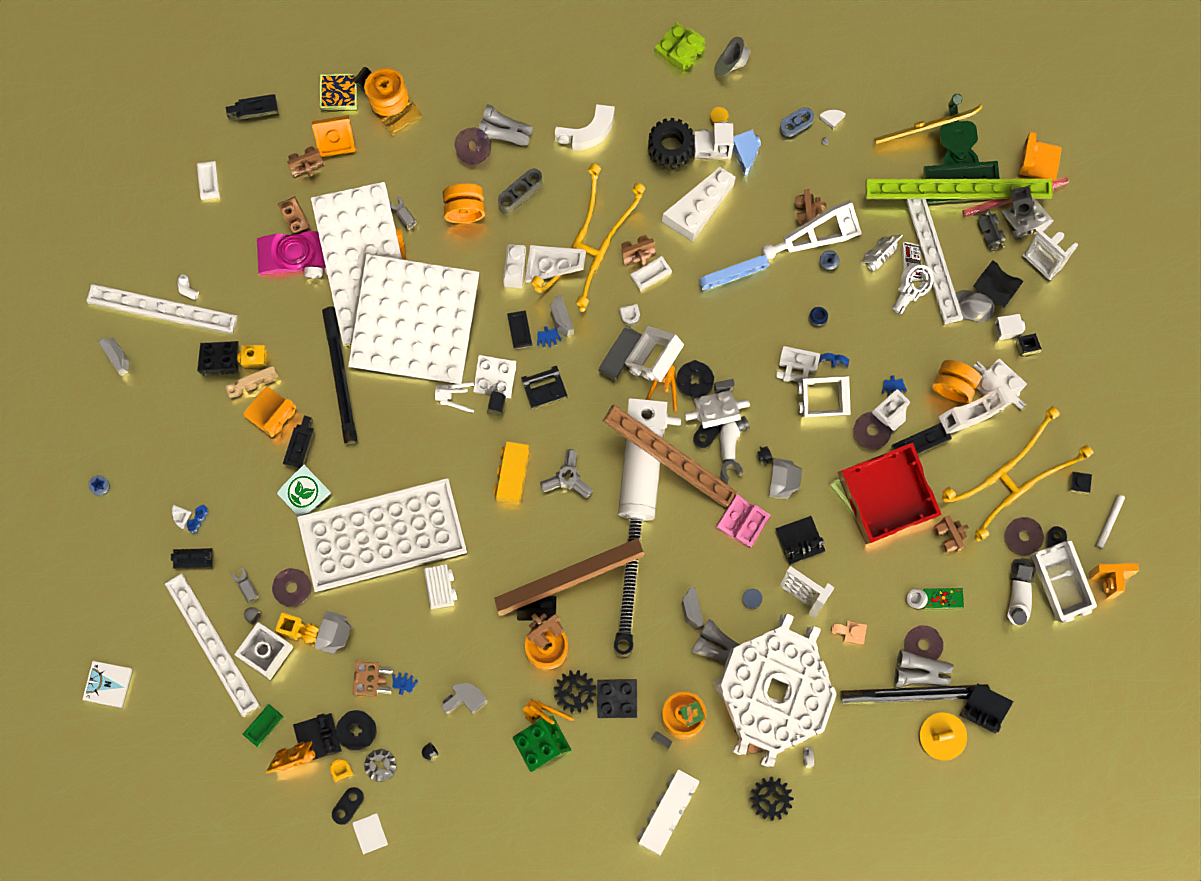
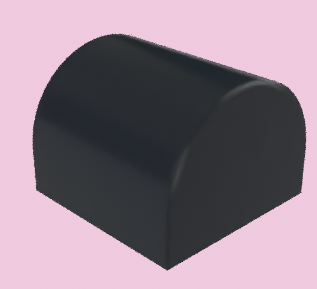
M1036 333L1017 337V349L1021 357L1041 352L1042 349Z
M496 391L491 392L487 414L502 415L506 395Z

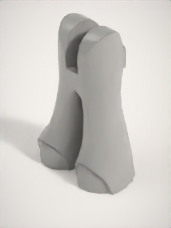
M487 104L483 120L478 128L477 137L505 140L517 145H528V136L531 135L533 127L501 114L492 105Z
M709 619L691 652L726 664L731 648L740 644L725 635L714 621ZM707 640H709V641H711L712 643H714V644H716V645L722 647V648L725 649V650H722V649H720V648H718V647L712 645V644L709 643Z
M900 649L897 658L898 666H896L894 677L896 687L919 683L950 685L951 677L939 672L952 673L953 664L925 658L908 650ZM908 668H920V669H924V670H927V671L915 670V669H908Z

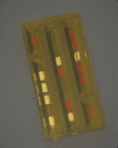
M410 101L403 111L396 115L386 116L381 120L393 136L420 119L422 114L413 101Z

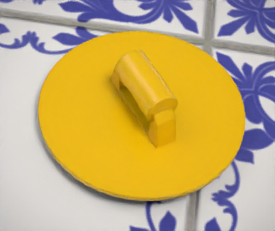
M946 712L935 713L929 716L921 726V745L931 757L938 760H951L960 755L966 746V728L962 721L953 714Z

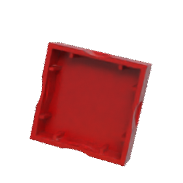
M913 443L837 472L866 544L942 515L933 491L925 479L923 467Z

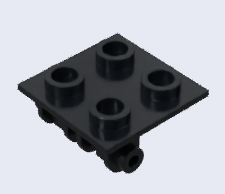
M238 341L200 343L197 371L204 376L210 374L217 375L218 371H220L221 375H223L224 371L225 374H235V372H238V364H236Z
M812 516L775 528L789 565L825 552L824 540L819 536Z
M637 679L597 680L598 718H637Z
M977 683L959 716L996 734V732L1000 731L1001 723L1014 701Z
M332 713L326 715L319 714L316 718L293 724L298 743L313 742L309 748L310 751L313 750L315 752L313 760L342 751L337 739Z

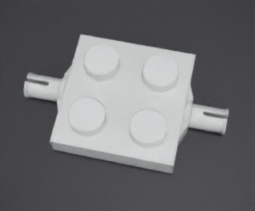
M998 359L988 368H985L979 361L973 366L981 373L982 378L975 390L982 396L998 387H1002L1010 404L1014 403L1020 410L1027 405L1018 397L1027 383L1003 361Z
M731 390L694 398L696 409L693 412L685 413V419L688 421L697 418L702 423L703 428L741 420L739 409L750 407L749 400L736 401Z

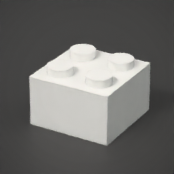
M257 622L234 655L271 680L293 649V646Z

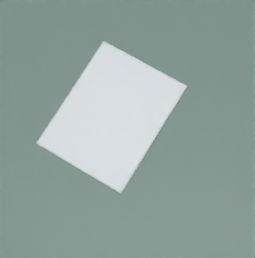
M377 813L352 823L363 854L388 845Z

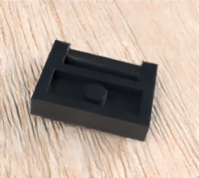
M557 365L551 367L550 370L529 377H521L532 410L568 398ZM553 376L555 378V381L532 389L530 388L529 384Z

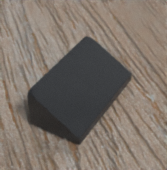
M547 596L518 608L517 620L534 621L531 617L533 614H536L539 618L545 613L548 618L544 621H547L556 614V596Z

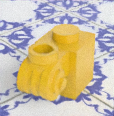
M281 612L275 632L280 636L296 641L298 638H301L305 643L316 642L319 628L312 623L304 625L301 618Z

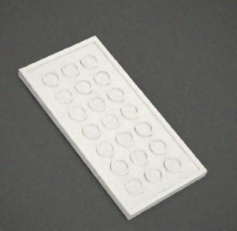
M385 182L311 198L343 345L352 344L366 254L402 260Z
M448 478L297 517L315 592L467 553Z

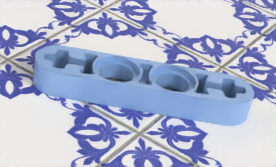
M762 255L703 276L699 279L702 290L711 289L761 271L770 264L767 256Z

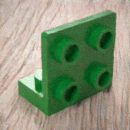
M553 715L548 717L554 720V724L542 718L513 736V740L530 772L535 771L552 759L571 751Z

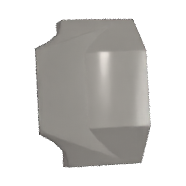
M557 296L554 302L550 304V315L557 332L569 337L574 335V328L562 296Z
M102 338L99 340L98 343L121 377L129 372L130 361L115 339Z
M773 458L769 497L788 499L791 493L800 489L802 468L794 465L793 461Z
M689 588L681 603L685 622L695 630L703 629L704 622L696 588Z
M330 611L326 612L316 638L315 649L335 654L337 649L345 647L352 627L346 621V616Z

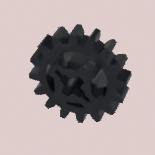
M570 670L569 676L563 673V680L557 679L556 681L559 687H554V690L558 692L554 695V698L560 699L557 705L563 704V711L570 708L571 714H573L574 709H577L579 714L583 707L585 710H588L587 704H594L591 697H596L597 695L592 692L596 689V685H591L593 679L587 680V673L581 676L580 670H577L576 674H573ZM576 679L583 681L586 685L577 683ZM569 681L570 685L568 688L562 691L564 684ZM576 687L577 690H580L578 696H574L573 693L570 694L572 688ZM589 693L587 699L581 703L583 695ZM569 698L574 701V705L569 704L564 699Z
M770 777L768 782L765 778H762V785L757 782L755 784L757 790H751L754 796L750 797L749 800L755 803L751 806V809L757 808L756 815L762 813L763 820L767 816H769L770 821L774 820V816L780 820L782 819L781 813L787 815L786 808H792L789 801H793L794 798L788 795L792 792V789L786 790L787 783L780 784L781 778H778L776 782L773 780V777ZM767 786V792L759 795L761 789ZM776 787H778L784 795H780L776 791ZM770 794H772L774 798L778 799L775 800L773 804H770V800L765 799L769 797ZM759 803H763L767 807V811ZM779 803H784L781 810L776 812V806Z

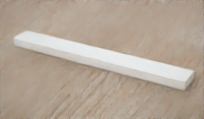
M905 199L925 264L933 274L932 287L944 325L963 320L926 199Z
M91 284L86 300L89 304L233 334L238 318L237 315L95 284Z
M181 573L166 582L167 589L241 715L244 717L260 707L184 575Z

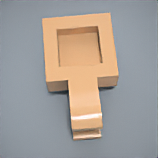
M850 621L846 622V626L834 623L831 633L844 635V642L863 645L867 625Z

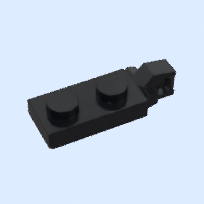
M271 94L239 99V102H236L234 106L226 107L227 117L248 119L279 114L276 96Z
M304 415L302 424H297L296 428L294 427L283 461L284 465L297 469L304 465L314 435V428H311L312 417Z

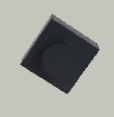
M363 67L353 80L364 93L365 81L372 73L367 67Z
M1072 472L1069 492L1089 495L1092 474Z

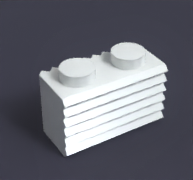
M507 244L503 275L505 287H523L524 266L526 262V247L524 245Z
M447 564L424 568L431 610L453 606L454 600H457L456 589L451 588L450 581H454L452 569L448 570Z

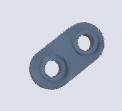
M803 107L784 118L780 125L782 134L791 137L809 127L813 123V111ZM806 117L807 120L803 121L801 118ZM790 126L792 130H788L786 127Z

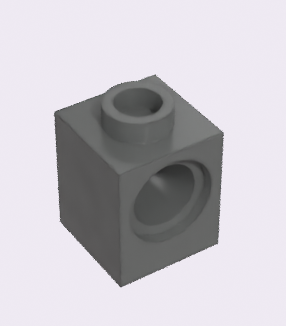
M1029 186L1010 190L1016 219L1035 215Z

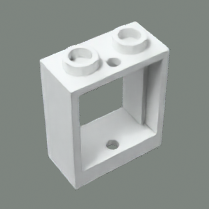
M648 326L628 356L625 364L629 367L631 374L637 377L641 375L649 381L656 380L661 382L684 344L676 334ZM656 343L665 346L652 369L642 366Z
M849 376L800 378L801 383H798V394H801L802 402H799V413H802V417L851 415ZM839 382L840 410L808 411L807 383Z

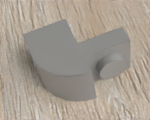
M460 683L452 687L456 695L452 696L451 694L445 698L441 707L448 715L461 703H464L469 711L474 714L488 700L476 686L469 683Z

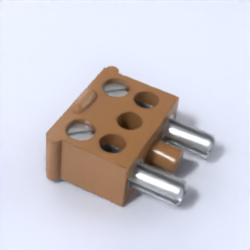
M356 660L353 684L354 697H357V695L377 696V693L390 694L391 691L389 690H391V687L378 686V683L386 684V677L379 676V673L392 674L393 671L387 670H393V668L379 666V663ZM373 667L375 670L370 672L368 669ZM369 677H373V678H374V680L371 681V682L368 681L367 679H368ZM372 687L373 690L369 692L367 688Z

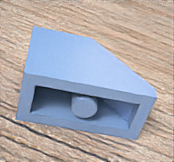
M753 130L733 136V151L744 176L749 174L761 145L759 136L755 135Z

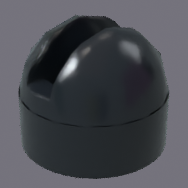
M431 742L422 748V756L427 760H432L439 756L438 751Z

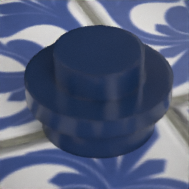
M815 307L811 310L809 319L814 325H823L828 320V312L822 307Z

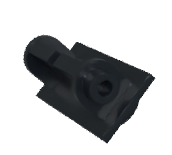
M213 548L173 549V553H171L173 569L212 568Z

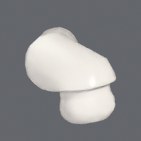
M179 275L177 279L179 293L196 300L199 292L190 288L187 275Z

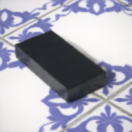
M526 310L508 313L514 351L532 348Z

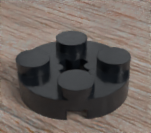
M697 360L686 363L677 373V388L688 399L707 396L713 388V372L706 364ZM691 377H699V384L691 383Z
M349 711L337 723V739L348 750H364L375 739V722L364 711ZM354 725H358V728L362 729V733H359L358 736L350 733V730L354 729Z

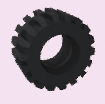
M666 118L663 119V123L658 121L656 127L653 126L651 133H649V156H652L653 162L657 161L658 166L664 165L665 169H668V167L676 169V166L680 168L684 163L687 164L689 158L693 155L695 144L692 128L688 129L689 125L686 122L682 124L680 119L674 121L675 118H671L670 121H667ZM666 138H675L682 145L677 149H667L661 142Z

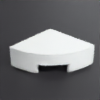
M827 110L819 118L834 129L845 117V113L840 110Z
M173 505V520L179 528L185 530L192 512Z
M812 747L804 748L805 767L814 766Z

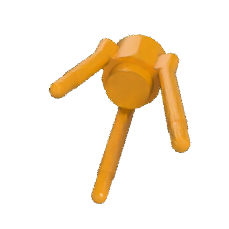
M671 365L661 382L665 383L666 392H668L669 383L671 382L673 410L677 412L675 366ZM653 380L646 400H650L658 381Z
M531 699L523 709V712L527 714L525 718L532 724L536 722L534 718L538 719L539 717H542L551 724L555 723L554 720L543 713V709L565 719L574 720L573 717L549 707L539 700L536 702Z

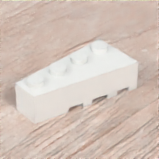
M719 167L663 213L662 222L693 242L734 186L735 176Z
M679 769L675 775L671 774L666 783L669 788L666 793L661 792L657 800L659 804L657 810L654 811L652 809L647 818V821L650 822L647 829L642 828L637 837L640 840V846L658 856L661 855L698 786L699 780Z

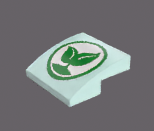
M305 465L293 474L277 492V495L298 517L313 513L317 509L316 506L331 494Z

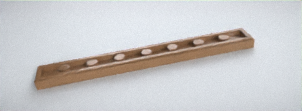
M616 405L610 407L602 422L725 508L729 507L737 492Z
M639 538L495 597L499 615L509 613L645 556Z

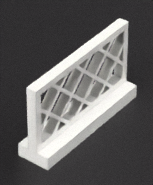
M791 566L780 584L781 588L811 607L808 614L814 618L835 588L829 583L825 588H822Z

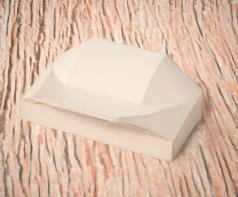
M897 389L875 408L872 413L882 423L895 431L906 421V409L911 402Z

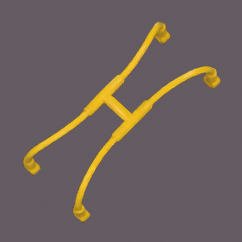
M591 163L588 169L592 179L588 213L583 227L580 228L571 246L572 249H584L586 253L595 256L590 266L591 269L584 285L583 294L576 301V305H578L581 312L586 310L589 302L587 293L591 278L610 244L611 237L636 207L645 190L642 184L635 183L632 189L635 193V200L610 230L599 249L582 243L593 212L596 181L601 167L594 163ZM561 275L553 277L543 287L541 286L544 280L534 276L531 284L534 286V290L540 293L548 289Z
M1054 406L1046 410L1045 419L1024 449L1014 459H1010L988 476L983 483L957 496L951 487H947L942 491V500L944 502H953L978 492L985 486L991 485L998 478H1001L1012 491L992 511L981 527L975 531V540L980 541L988 537L989 533L985 528L1003 507L1008 506L1030 489L1035 482L1055 471L1085 458L1087 459L1093 454L1092 449L1088 445H1084L1079 449L1080 453L1076 458L1040 473L1031 480H1027L1020 487L1007 475L1006 472L1014 467L1016 462L1032 447L1047 423L1059 416V411Z

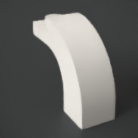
M596 104L594 119L588 126L581 129L556 127L555 141L562 144L572 143V150H584L596 146L607 137L612 128L615 107Z
M998 387L972 403L948 410L940 415L939 419L946 433H953L994 416L1000 412L999 410L1008 406L1010 402L1003 388Z

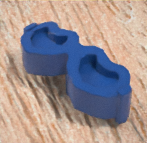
M832 353L820 355L819 363L832 361V367H835L836 362L846 365V367L849 365V359L843 355H834Z
M205 505L197 507L195 509V519L188 521L187 528L191 533L198 531L201 521L208 514V508Z

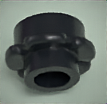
M760 446V451L757 452L760 461H765L768 464L769 461L773 460L768 446L763 448Z

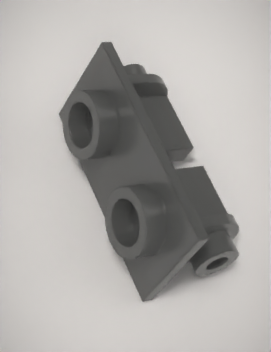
M988 209V215L984 213L978 216V222L983 233L990 230V233L984 235L988 247H991L992 250L997 249L999 244L1005 247L1004 241L1006 237L1003 230L999 231L997 224H999L996 213L992 214Z

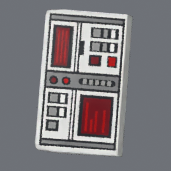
M903 242L901 254L904 272L911 264H921L920 245ZM915 272L912 281H922V274Z

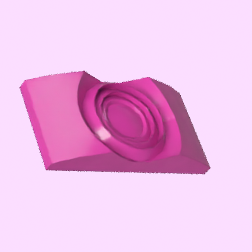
M307 231L291 235L277 233L257 238L259 275L304 271L305 267H319L323 270L326 268L318 231Z

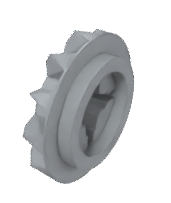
M373 750L366 757L364 769L372 780L385 781L394 774L396 760L387 750ZM384 759L383 765L387 770L380 768L375 772L377 766L373 760L380 762Z

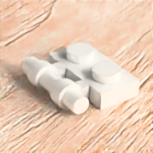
M783 346L779 366L786 367L785 372L778 370L776 378L783 379L785 382L790 380L801 383L800 378H812L808 377V373L816 374L820 354ZM792 369L803 371V373L798 375L791 373Z

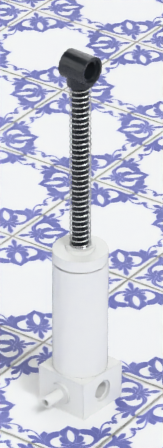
M629 398L627 414L662 439L664 438L667 424H681V418L668 417V413H666L667 402ZM626 438L618 515L630 520L628 528L629 537L627 539L629 542L636 538L641 540L642 522L655 519L660 462ZM638 559L626 563L624 568L623 596L621 598L622 605L620 606L621 613H619L621 615L619 617L620 624H618L619 631L616 633L613 646L615 654L619 657H627L633 650L631 625H633V606H635L634 599H636L634 595H636L635 588H637L635 585L637 584L636 577H638ZM626 642L629 648L626 651H621L618 648V644Z

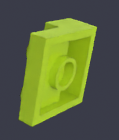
M676 22L654 47V51L681 71H684L686 67L689 68L693 64L695 56L697 54L700 55L706 47L705 38L694 30L690 29L689 31Z

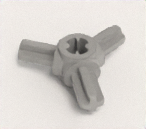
M567 449L564 466H561L560 471L556 472V476L540 482L543 492L561 486L562 489L568 488L571 490L573 488L585 498L591 495L593 489L580 480L581 476L577 474L578 469L575 467L576 450ZM567 474L571 475L569 480H565Z

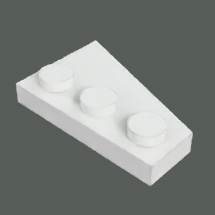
M530 245L525 282L530 283L534 276L547 279L583 270L586 251L584 249Z

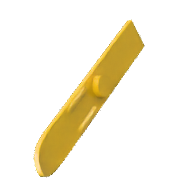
M980 104L971 110L932 120L928 123H925V121L917 122L914 124V127L874 139L878 144L967 118L979 112L982 106Z

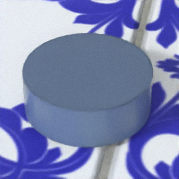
M748 589L743 595V604L749 609L758 608L762 603L761 593L756 589Z

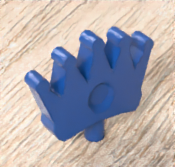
M548 326L544 327L545 331H538L537 346H539L541 341L543 347H545L546 342L551 347V340L554 342V345L557 344L556 338L559 341L562 340L556 328L548 331Z
M893 375L891 380H884L881 393L884 394L886 389L887 396H890L891 391L893 393L898 389L901 392L903 389L904 392H907L903 379L895 380Z
M399 672L397 679L395 674H392L393 689H400V695H403L404 690L411 693L418 683L417 679L412 683V675L407 680V672L403 678H401L402 674Z

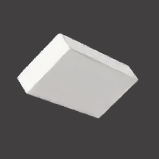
M216 162L197 163L201 200L219 198Z
M660 256L630 274V277L639 291H642L672 273V270L664 258Z

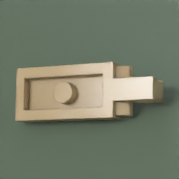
M271 366L241 378L238 382L225 386L230 398L237 397L245 389L251 391L257 388V385L260 383L268 384L275 381L278 373Z

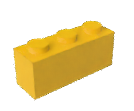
M506 441V446L501 448L500 458H503L502 466L498 465L497 477H500L499 484H495L493 492L498 502L520 505L530 451L529 445Z

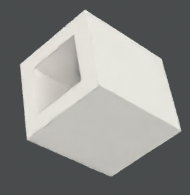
M1020 314L997 317L994 322L998 341L1020 337L1025 331V322L1023 319L1021 320Z

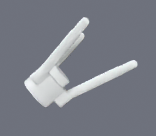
M475 382L437 385L435 400L441 401V405H448L473 413V409L450 402L448 399H452V393L468 392V389H461V387L474 386Z

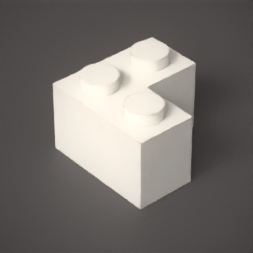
M721 121L714 123L713 131L707 129L695 131L694 159H731L734 145L733 123Z

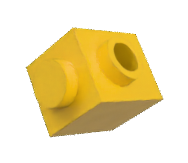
M242 345L241 351L238 352V362L241 363L244 369H266L267 349L265 345Z

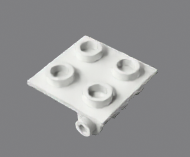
M1032 199L1035 215L1016 219L1013 206L1001 211L1014 227L1015 231H1013L1015 238H1022L1028 235V233L1032 234L1033 231L1037 232L1049 219L1053 221L1036 199Z
M903 235L882 237L878 240L877 246L864 255L865 258L861 263H868V268L871 271L877 270L897 250L898 244L896 242Z
M479 355L473 392L491 395V392L496 391L506 395V398H511L514 374L517 367L516 361Z

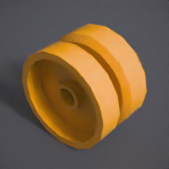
M382 68L374 71L367 77L364 89L370 107L375 113L381 116H392L403 111L408 104L409 95L404 79L398 71L391 68Z
M468 183L456 184L442 191L443 203L445 204L444 217L447 221L452 223H471L485 216L484 204L482 203L484 200L483 188L479 185Z
M943 361L938 371L940 375L936 376L932 385L933 390L950 401L961 404L970 403L975 394L974 389L978 387L982 378L980 373L958 361Z
M539 626L535 627L533 630L531 629V631L527 635H529ZM550 630L544 633V636L549 641L547 644L550 646L548 650H544V647L540 649L534 642L531 643L528 640V636H526V657L537 669L544 671L554 670L566 660L568 641L564 632L556 638Z
M677 692L671 695L665 702L661 713L662 724L669 734L680 739L696 735L702 728L706 718V709L702 700L690 692ZM697 702L704 719L687 726L686 722L692 719L693 713L685 721V719H682V715H680L682 713L681 709Z

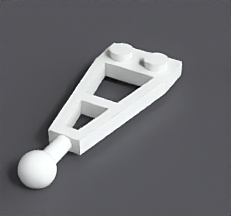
M851 200L831 207L784 236V242L775 246L771 244L765 245L762 248V255H766L767 259H772L777 252L788 249L790 253L842 242L862 234ZM836 216L841 233L816 238L813 228ZM806 232L808 233L810 240L792 244L793 240Z

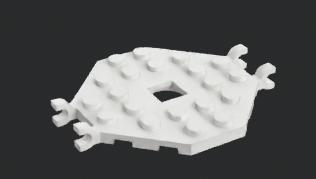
M789 614L780 615L779 627L731 648L718 684L739 737V741L735 744L732 752L738 755H746L748 744H753L767 751L760 762L761 765L766 767H773L776 755L784 751V749L824 732L837 695L829 681V674L824 661H821L817 651L819 649L816 640L821 629L812 626V628L807 627L806 637L789 630L794 616ZM772 678L788 684L782 702L769 697L767 694Z

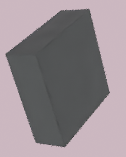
M729 379L715 382V394L729 390L733 391L735 386L734 380Z
M655 731L651 740L666 750L672 744L670 739L658 731Z

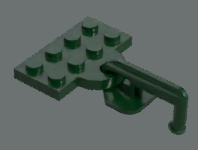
M954 94L948 103L949 116L958 114L957 105L963 100L960 94ZM956 120L941 126V144L948 151L942 159V165L924 166V179H1000L998 161L979 162L977 154L971 149L978 141L977 127L973 122ZM926 199V200H927V204H933V203H947V202L974 201V200H987V199Z

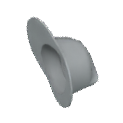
M734 37L718 58L714 68L717 76H725L732 69L742 68L747 63L750 49L745 46L744 40L741 37Z
M961 290L955 293L963 319L984 322L993 316V301L985 294L969 290Z

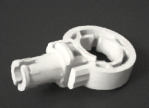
M915 263L909 265L904 270L901 276V286L898 289L900 296L892 306V309L898 314L902 315L910 301L916 302L919 296L925 295L931 289L933 274L927 266ZM915 272H920L923 276L922 278L926 279V281H922L921 285L915 288L912 283V277L915 275Z

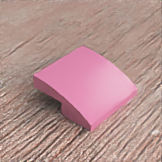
M735 495L715 527L751 548L771 515L757 505H752L739 495Z

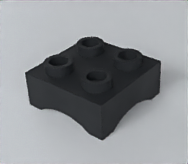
M992 260L973 287L981 294L991 298L997 305L1005 308L1024 281L1018 277L1006 274L999 267L998 263Z

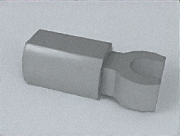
M397 197L399 205L394 206L390 202L391 210L397 212L396 215L406 229H411L417 224V221L407 207H404L403 200Z
M240 568L242 571L241 577L237 578L234 573H231L234 581L239 583L238 587L247 603H251L259 598V595L250 579H247L246 570Z

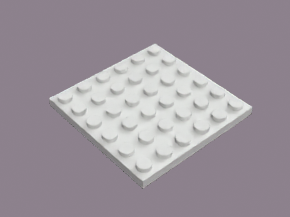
M366 254L348 367L462 384L479 272Z

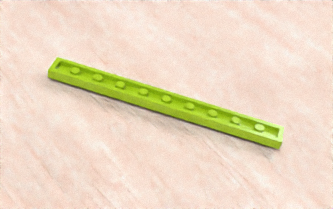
M866 179L865 181L866 199H1011L1010 190L1029 186L1032 199H1051L1053 197L1052 179Z

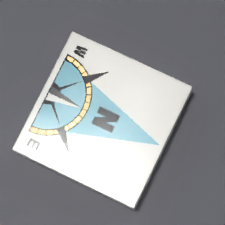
M92 661L82 700L123 708L133 669Z

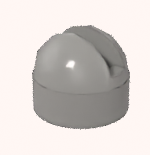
M255 607L247 608L244 612V618L252 625L261 615V611Z

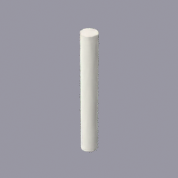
M1117 495L1097 541V548H1104L1125 499L1122 495Z

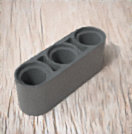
M538 169L528 170L498 196L500 212L503 214L512 213L542 187V173ZM534 177L539 179L536 182L530 181V179ZM523 189L524 193L519 194L516 191ZM504 201L511 202L509 205L502 204Z
M625 326L598 371L616 380L626 365L625 361L642 334Z

